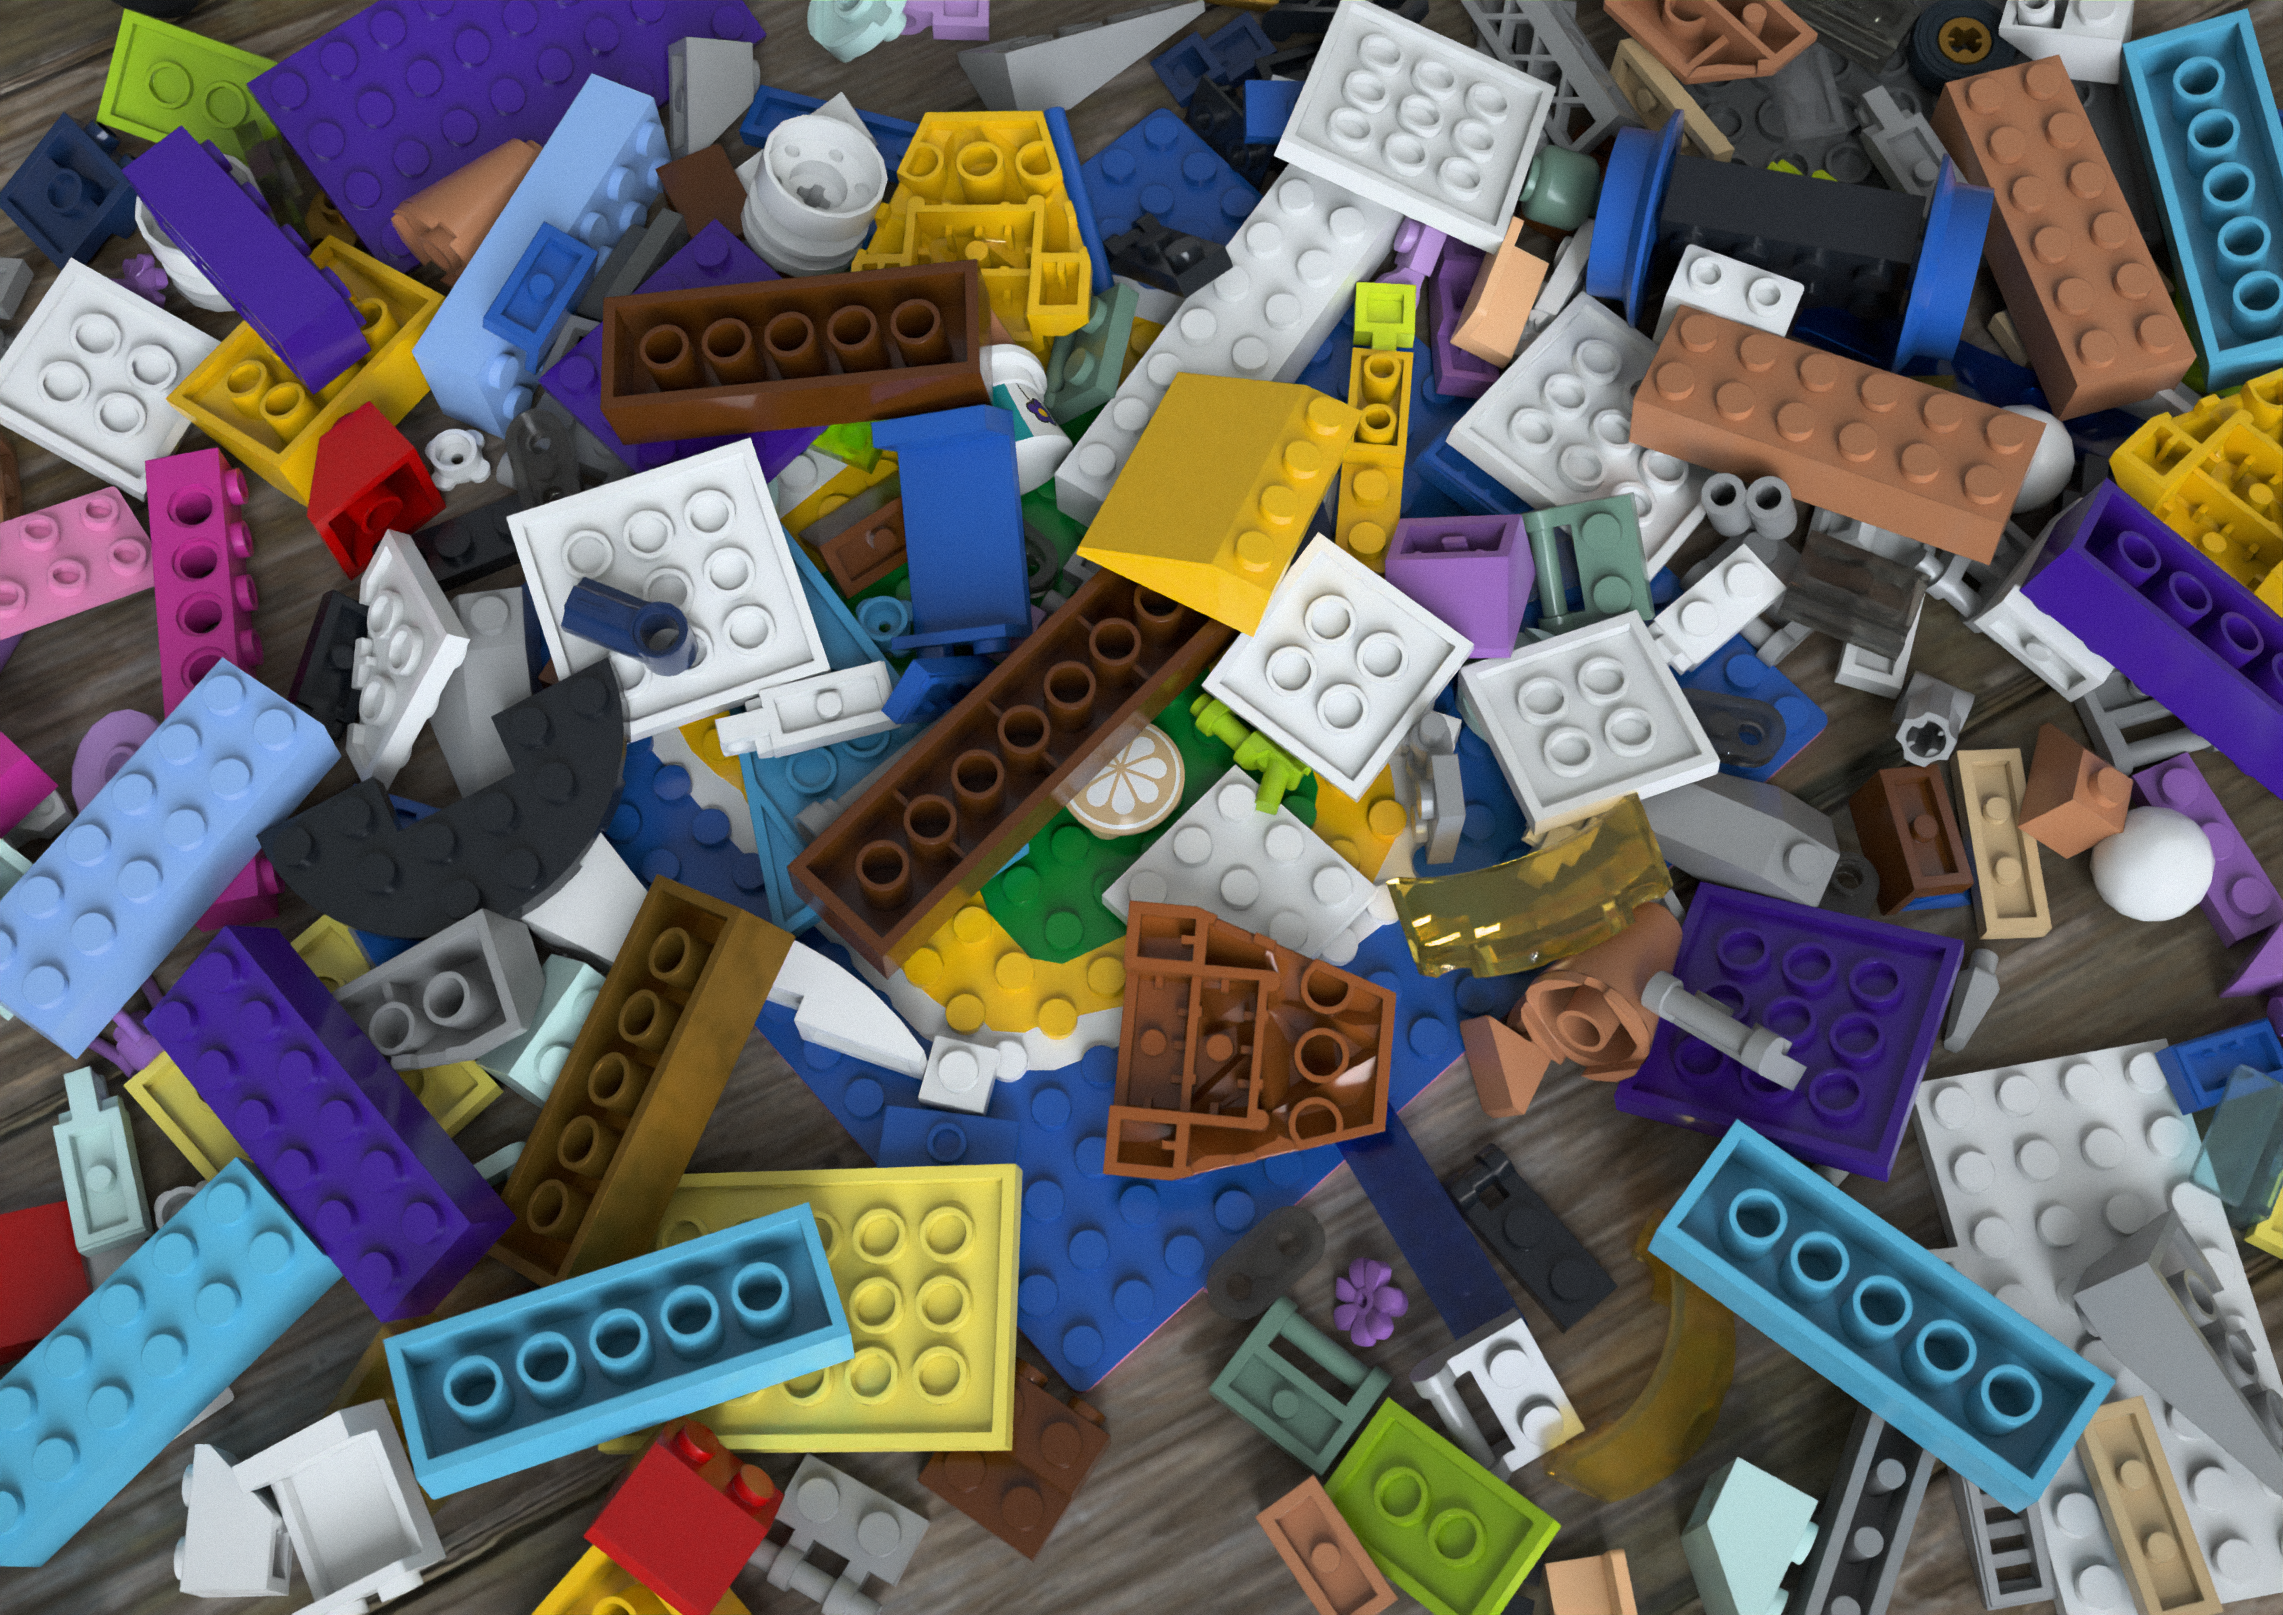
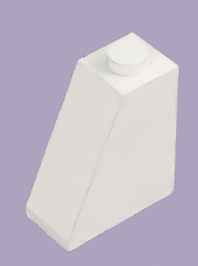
M600 832L591 849L580 861L579 864L583 866L581 870L558 893L517 921L527 924L530 935L609 973L648 892Z

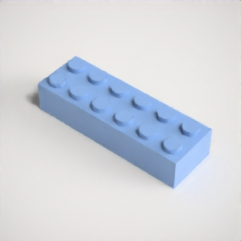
M593 73L584 84L411 351L444 415L505 440L514 424L522 421L528 414L533 394L540 384L538 379L541 378L540 375L549 355L536 375L524 369L527 352L482 327L483 317L544 221L599 252L594 278L628 227L633 224L644 227L648 209L658 193H663L655 168L673 162L654 97Z
M222 657L0 900V1006L77 1060L262 848L256 836L286 821L342 757L325 726Z

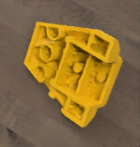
M1043 111L925 112L896 172L900 182L889 204L881 202L874 217L877 229L867 250L858 249L851 264V272L977 259L990 296L991 308L1016 344L1033 354L1045 349L1047 336H1067L1088 324L1090 320L1092 264L1087 247H1084L1077 226L1078 222L1072 201H1069L1062 170Z
M2283 368L2246 381L2240 392L2219 399L2216 394H2212L2199 399L2192 411L2173 418L2167 411L2150 418L2114 451L2108 461L2119 488L2283 618Z

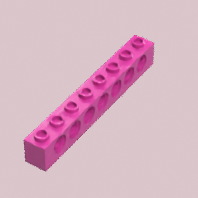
M218 447L145 461L165 719L222 657L256 680V666L262 665L264 662L261 639L256 629L252 628L251 611L258 610L259 607L258 593L252 576L247 574L246 558L253 556L254 546L249 527L244 520L242 521L241 505L248 504L249 501L248 487L241 469H233ZM209 516L205 521L196 524L202 518ZM215 568L209 575L200 578L206 571ZM220 622L215 629L204 633L210 625ZM262 848L196 922L195 926L202 932L221 929L225 925H241L279 917L277 894L284 893L285 881L272 866Z

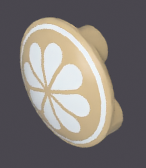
M1149 723L1066 805V808L1073 817L1088 827L1092 834L1100 839L1111 840L1119 836L1135 835L1152 829L1163 822L1172 811L1177 809L1182 801L1185 770L1177 746L1164 731Z

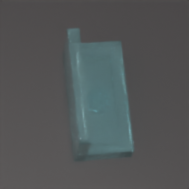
M2244 1064L2234 1068L2230 1074L2188 1177L2192 1185L2223 1200L2222 1206L2229 1226L2240 1232L2270 1218L2283 1186V1084Z

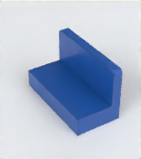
M544 221L483 317L482 327L527 352L524 369L534 375L538 373L568 319L575 313L591 287L599 252Z

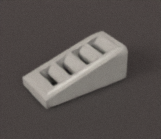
M1947 1465L1954 1501L1983 1608L1990 1611L2057 1599L2058 1596L2039 1501L2016 1513L2015 1516L1986 1521L1984 1509L2004 1505L1983 1490L1980 1491L1978 1486ZM2021 1534L2024 1545L1991 1550V1539ZM2029 1563L2032 1575L2003 1581L1997 1580L1995 1569Z

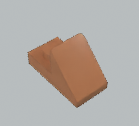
M1526 994L1512 1008L1507 1019V1026L1487 1015L1462 1020L1460 1023L1461 1035L1482 1110L1494 1119L1525 1114L1551 1061L1531 1039L1521 1019V1007L1526 1001Z

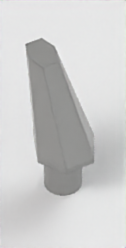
M1983 948L1974 950L1968 969L1958 973L1944 1040V1049L1953 1053L1964 1049L1999 993L2000 987L1995 975L1999 958L1991 950Z

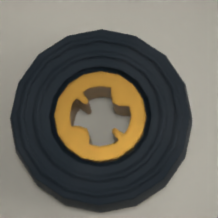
M1940 0L1929 6L1916 21L1910 33L1906 52L1910 71L1924 88L1940 96L1947 82L2012 66L2016 47L1999 36V26L2003 12L1985 0ZM1965 43L1970 46L1971 51L1963 49L1957 53L1952 50L1951 46L1960 47Z

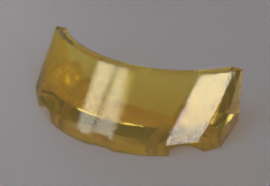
M1637 792L1624 796L1609 811L1580 831L1524 857L1496 866L1460 874L1422 878L1396 877L1386 881L1419 975L1435 978L1458 968H1471L1474 978L1494 977L1541 967L1554 960L1575 955L1602 943L1635 923L1632 910L1636 906L1653 899L1663 898L1673 886L1669 870Z
M1657 1207L1653 1209L1641 1225L1630 1255L1641 1263L1644 1261L1652 1274L1653 1283L1650 1289V1300L1671 1309L1668 1334L1661 1358L1639 1398L1614 1424L1603 1421L1590 1437L1582 1440L1569 1439L1555 1447L1544 1475L1607 1504L1631 1498L1657 1485L1684 1465L1701 1447L1720 1417L1719 1410L1733 1379L1736 1360V1331L1733 1311L1647 1250L1656 1230L1668 1215L1663 1209Z

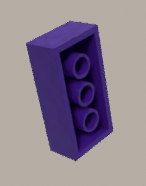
M182 125L123 168L121 172L164 234L309 391L315 395L371 351L360 330L367 323L365 318L349 300L352 295L340 278L328 266L320 270L309 257L312 252L298 233L288 223L280 227L270 215L272 212L271 207L249 181L241 185L230 173L233 167L216 145L209 139L199 144Z

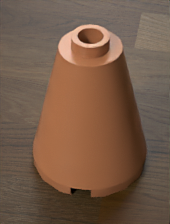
M516 138L508 140L400 202L393 211L396 214L391 218L392 225L403 243L424 266L432 260L438 267L447 272L440 281L452 289L543 148L532 140H527L526 142Z
M1648 901L1630 902L1530 983L1525 992L1526 1001L1521 1007V1019L1531 1039L1550 1059L1562 1065L1567 1057L1586 1067L1581 1076L1594 1081L1619 1082L1633 1077L1649 1056L1660 1016L1642 1006L1641 998L1647 983L1657 972L1666 971L1671 975L1673 974L1683 939L1681 926L1673 914L1666 907Z

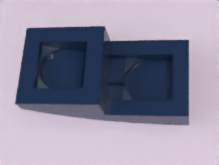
M1246 11L1205 40L1195 31L1151 61L1150 65L1180 108L1190 106L1202 75L1206 74L1214 83L1221 82L1224 86L1232 85L1234 88L1243 85L1245 80L1255 78L1254 59L1275 54L1278 51L1250 13Z

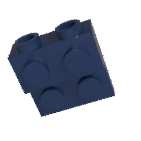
M66 112L62 113L0 191V208L61 271L70 258L86 265L111 233L127 240L138 227L135 220L137 194L121 172L123 168L137 159V157L128 152L122 156L116 150L122 140L106 125L96 122L94 118L86 124Z

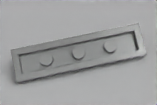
M1461 0L1502 63L1541 80L1543 65H1558L1562 70L1558 97L1553 96L1550 105L1556 107L1555 114L1549 108L1543 125L1556 146L1588 155L1609 135L1617 137L1623 125L1647 128L1561 0H1505L1503 13H1488L1480 0ZM1519 7H1520V9L1522 10L1523 13H1518V8H1519ZM1496 24H1501L1500 30L1498 29ZM1516 24H1531L1534 28L1530 54H1515L1511 48ZM1546 48L1551 55H1545ZM1523 65H1528L1527 71L1525 70ZM1574 90L1579 97H1573ZM1571 107H1585L1596 122L1573 142L1567 133Z

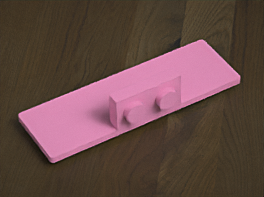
M108 487L0 523V641L154 587L151 540L116 487Z

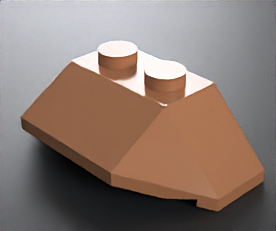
M1604 0L1603 10L1684 85L1773 76L1814 43L1818 36V33L1781 0Z

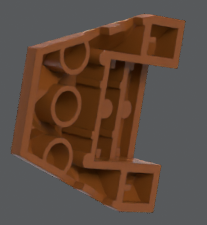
M1129 901L1123 962L1126 981L1114 1104L1109 1105L1103 1174L1174 1181L1204 1172L1243 1165L1260 1159L1303 1151L1385 1131L1396 1004L1395 992L1316 958L1313 960L1277 944L1276 940L1256 932L1254 934L1237 927L1198 906Z

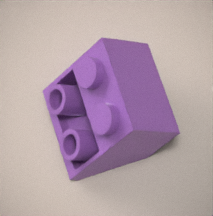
M1522 515L1400 519L1385 560V580L1474 644V650L1468 658H1511L1536 574Z

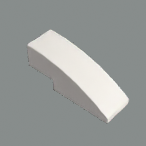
M794 940L766 1000L798 1010L794 1022L803 1040L923 1080L928 1064L925 1052L901 1019L870 988L839 964Z

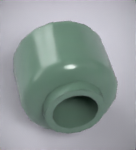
M1547 145L1543 147L1536 155H1533L1518 200L1521 201L1524 216L1530 220L1566 231H1574L1579 228L1588 216L1595 218L1604 183L1600 181L1599 164L1591 156L1559 146Z

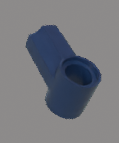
M584 576L577 585L573 586L564 605V616L561 622V628L564 632L640 661L657 675L666 677L678 675L689 669L696 660L698 652L697 639L681 610L671 603L660 601L651 603ZM674 629L679 631L678 639L668 649L658 651L649 648L651 638L660 630Z

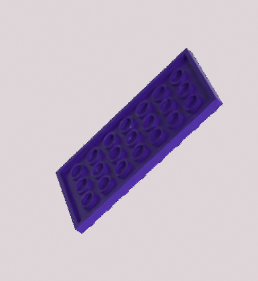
M379 0L251 80L246 85L248 92L369 255L408 276L422 267L423 264L403 243L392 225L391 218L396 214L393 211L400 202L512 138L523 142L532 140L544 148L592 73L654 97L657 110L659 111L669 104V45L685 37L752 42L753 48L764 42L767 34L743 0Z

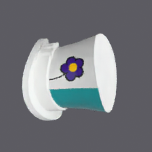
M998 344L992 346L993 406L1013 411L1020 495H1023L1038 488L1054 476V473L1073 450V444L1043 404L1045 400L1044 394L1047 389V378L1038 358L1023 347L1012 344Z

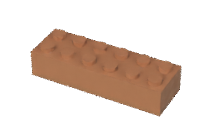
M2059 54L1945 83L1929 125L1969 184L1995 188L1982 250L2054 416L2060 421H2065L2153 398L2159 391L2167 389L2175 391L2195 360L2196 352Z
M1680 305L1633 399L1629 442L1719 473L1734 474L1742 481L1751 484L1761 477H1778L1787 483L1794 499L1990 566L2032 467L2047 423L1713 314Z

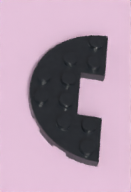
M607 657L491 716L515 769L514 773L404 829L384 783L373 776L257 835L256 837L266 857L290 888L312 907L349 928L390 941H394V939L426 940L482 908L500 914L505 918L520 919L558 893L581 870L583 866L579 864L580 861L591 849L602 830L608 831L618 809L626 784L622 776L627 743H631V728L624 687L615 664Z

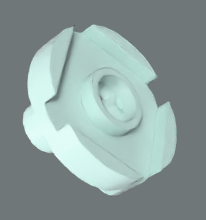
M811 0L807 16L808 29L811 36L839 61L850 62L855 57L861 56L875 48L882 40L886 42L893 41L902 33L907 21L906 15L902 11L907 0Z

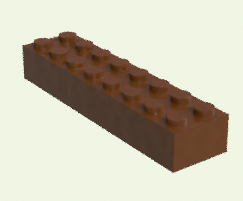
M1102 567L786 867L794 893L888 980L1242 632Z

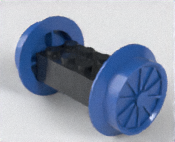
M1675 109L1660 131L1626 125L1621 127L1610 156L1597 209L1588 260L1586 292L1587 295L1623 301L1630 328L1636 329L1642 319L1656 268L1657 276L1666 277L1672 282L1686 247L1693 244L1803 284L1804 291L1797 306L1800 308L1816 309L1825 306L1847 310L1853 316L1865 320H1878L1883 317L1896 319L1904 290H1909L1890 372L1898 375L1914 355L1948 362L1953 361L1982 254L1995 188L1956 182L1950 154L1943 153L1921 241H1919L1917 237L1927 199L1926 196L1681 155L1685 119L1683 109Z

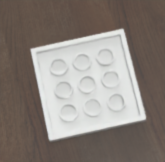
M1341 0L1274 156L1494 255L1505 238L1556 87L1366 0Z
M1582 290L1453 426L1445 442L1534 509L1634 492L1650 583L1706 517L1707 513L1701 501V490L1704 483L1719 472L1629 442L1633 399L1660 346L1637 329L1630 328L1625 320ZM1570 524L1558 526L1572 536Z
M751 438L506 517L559 682L608 657L615 664L624 687V694L629 708L631 743L745 705V702L759 697V690L832 673ZM585 576L651 603L658 601L671 603L681 610L697 639L698 652L696 660L689 669L678 675L670 677L661 676L652 672L640 661L564 632L561 628L564 605L573 586L577 585ZM674 629L660 630L651 638L649 648L658 651L668 649L678 639L679 631Z

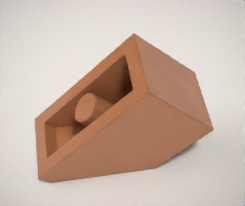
M2048 722L2040 726L2017 827L2068 859L2096 846L2107 837L2123 833L2133 780L2100 755Z

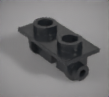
M1206 74L1202 75L1184 120L1235 172L1239 173L1259 192L1267 173L1274 171L1279 175L1284 171L1289 162L1274 156L1278 144H1244L1243 100L1237 95V91L1232 85L1224 86L1221 82L1214 83Z

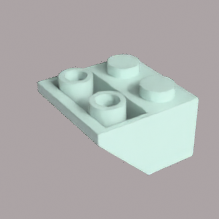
M551 954L542 966L546 983L530 1030L480 1056L475 1062L520 1096L543 1109L606 980L605 977L587 963Z
M1736 1457L1709 1476L1680 1540L1706 1615H1781L1789 1592L1779 1586L1791 1561L1800 1565L1815 1541L1819 1526L1809 1520L1818 1500L1739 1457Z

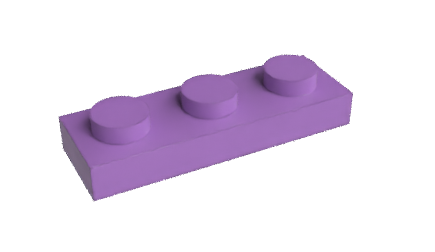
M2188 752L2132 775L2131 797L2138 808L2152 806L2173 809L2197 823L2210 840L2215 858V866L2211 884L2202 901L2198 904L2227 949L2266 932L2283 918V900Z

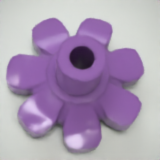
M138 253L137 258L125 259L123 261L122 269L125 279L108 278L164 310L165 296L158 292V290L166 288L168 279L164 268H155V260L150 253Z
M1363 1257L1356 1258L1350 1264V1278L1338 1277L1336 1280V1298L1346 1302V1304L1334 1310L1333 1318L1338 1330L1351 1331L1353 1343L1365 1347L1374 1346L1376 1339L1386 1340L1391 1335L1394 1329L1391 1317H1402L1406 1313L1408 1297L1403 1290L1388 1287L1392 1270L1386 1262Z

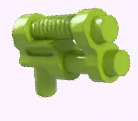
M1207 693L1202 694L1191 706L1190 712L1197 718L1195 726L1207 737L1216 734L1235 751L1233 760L1245 770L1253 771L1259 769L1263 772L1254 802L1257 803L1256 810L1276 815L1285 788L1292 791L1297 789L1303 776H1309L1312 769L1261 731L1257 730L1253 733L1233 717L1237 715L1234 711L1218 699H1213Z

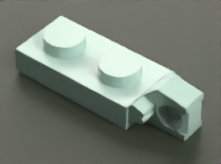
M91 1066L63 1074L70 1111L58 1115L59 1125L53 1126L78 1252L86 1257H91L153 1236L154 1231L129 1112L125 1109L123 1099L119 1095L109 1096L105 1077L95 1073Z

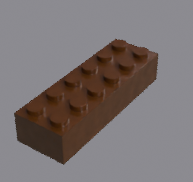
M977 259L603 298L600 410L623 445L896 419L983 404L993 406L990 296Z

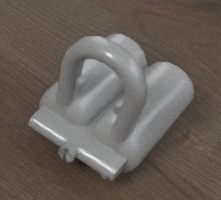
M1717 473L1704 483L1701 490V501L1714 530L1719 534L1728 537L1738 536L1748 528H1751L1766 539L1781 540L1794 531L1798 521L1797 511L1791 491L1787 483L1782 479L1774 476L1761 477L1755 480L1746 490L1744 486L1745 481H1742L1736 475Z

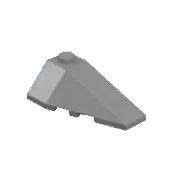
M1174 0L1113 14L1107 17L1108 24L1105 25L1102 24V21H1091L1058 27L1059 37L1053 38V34L1032 37L1022 35L957 52L959 64L989 111L1044 112L1049 108L1058 106L1063 107L1064 110H1069L1205 12L1204 0Z
M522 587L459 594L449 602L470 641L462 664L453 670L440 694L438 707L433 716L429 718V721L462 798L515 772L491 716L543 690L538 680L542 672L539 619Z
M1720 772L1716 775L1593 816L1627 838L1631 835L1636 836L1647 846L1649 851L1702 882L1816 908L1819 906L1840 857L1830 817L1778 786Z
M482 908L331 992V994L396 1073L472 1061L530 1030L546 980L527 924L502 917L500 914Z
M2171 1209L2160 1214L2086 1268L2072 1294L2075 1299L2076 1313L2084 1328L2095 1337L2100 1336L2113 1357L2283 1498V1398L2273 1389L2263 1391L2259 1385L2258 1367L2252 1354L2257 1350L2246 1329L2236 1332L2229 1328L2212 1296L2223 1291L2224 1288L2198 1245L2174 1210Z

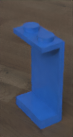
M983 404L871 422L873 448L898 452L915 635L892 637V650L916 651L917 659L955 657L954 647L973 645V655L1012 652L1011 640L1026 639L1033 634L1013 411Z

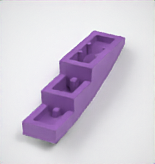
M1448 234L1432 274L1429 277L1430 332L1435 388L1438 394L1480 399L1500 378L1498 367L1451 344L1450 340L1482 265L1486 251L1466 244Z

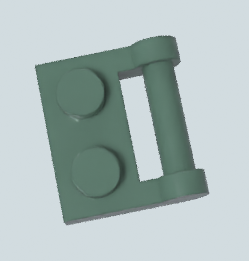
M1121 282L1103 293L1091 297L1090 320L1088 324L1067 336H1055L1046 371L1047 389L1044 394L1045 400L1043 404L1058 425H1062L1115 398L1139 298V293Z
M1634 492L1519 513L1522 515L1526 532H1529L1543 611V616L1538 618L1540 630L1558 636L1634 610L1639 612L1643 621L1651 620L1655 617ZM1568 524L1571 525L1585 605L1584 609L1572 611L1567 609L1553 527Z
M1282 1293L1210 1386L1208 1393L1320 1479L1385 1392L1393 1377L1377 1365L1371 1370L1300 1316L1296 1312L1299 1306ZM1279 1335H1282L1354 1390L1356 1393L1346 1406L1269 1348L1273 1341Z

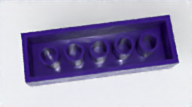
M2106 477L2056 522L2019 591L2029 598L2039 611L2054 618L2083 641L2088 650L2103 657L2133 681L2134 685L2142 693L2152 696L2182 720L2192 733L2203 737L2231 759L2241 772L2256 779L2283 801V618Z
M225 925L142 1021L381 1323L430 1315L517 1219L277 928Z

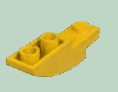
M1353 347L1347 404L1363 411V414L1341 463L1334 541L1337 546L1385 580V560L1400 520L1413 353Z

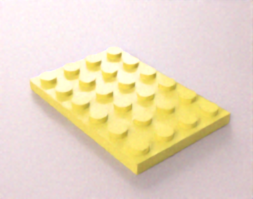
M1017 1164L683 1174L645 1255L809 1202L851 1332L855 1356L853 1359L685 1416L690 1420L701 1422L710 1428L718 1438L719 1443L732 1453L1012 1451L1022 1169ZM661 1423L598 1444V1451L606 1454H635Z

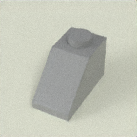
M685 37L668 46L670 154L672 161L709 147L754 102V95L757 93L760 84V67L758 61L753 59L752 42Z

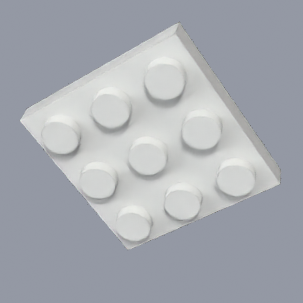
M70 258L0 360V424L144 502L147 498L145 461L175 455L194 426L191 421L171 407L165 398L221 342L84 264Z
M1318 532L1284 576L1254 637L1242 632L1203 682L1202 687L1358 803L1412 732L1415 724L1422 719L1473 652L1474 644Z
M1637 610L1515 649L1512 652L1511 658H1488L1460 667L1458 684L1534 836L1718 773L1720 759Z
M1235 764L1102 894V904L1125 925H1127L1130 900L1198 906L1216 914L1221 920L1251 933H1260L1276 940L1277 944L1315 960L1377 897L1378 888L1282 804H1280L1276 815L1257 811V803L1254 802L1259 784Z

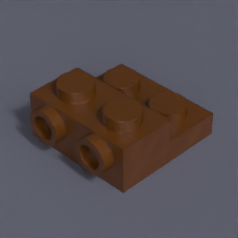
M1016 1356L1012 1451H936L917 1478V1481L985 1530L1034 1562L1111 1445V1437L1101 1429L1107 1418L1100 1411L1075 1395L1071 1396L1066 1405L1043 1390L1049 1379L1034 1366Z

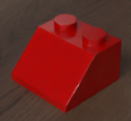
M370 400L356 411L339 418L332 429L319 438L307 510V518L342 572L352 581L367 569L373 558L372 548L378 541L383 539L387 529L412 535L447 507L415 447Z
M684 1415L661 1423L625 1464L583 1537L682 1615H710L769 1532L785 1494L774 1486L771 1478L763 1470L754 1465L745 1464L721 1445L710 1428L701 1422L690 1420Z

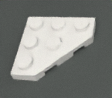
M387 529L361 579L359 603L370 606L367 615L368 635L367 638L361 637L355 641L351 684L352 689L362 690L359 701L360 722L359 724H348L345 749L361 782L374 776L384 783L387 791L399 769L407 764L414 741L425 721L435 713L439 704L440 694L453 670L462 664L470 641L469 636L411 536Z

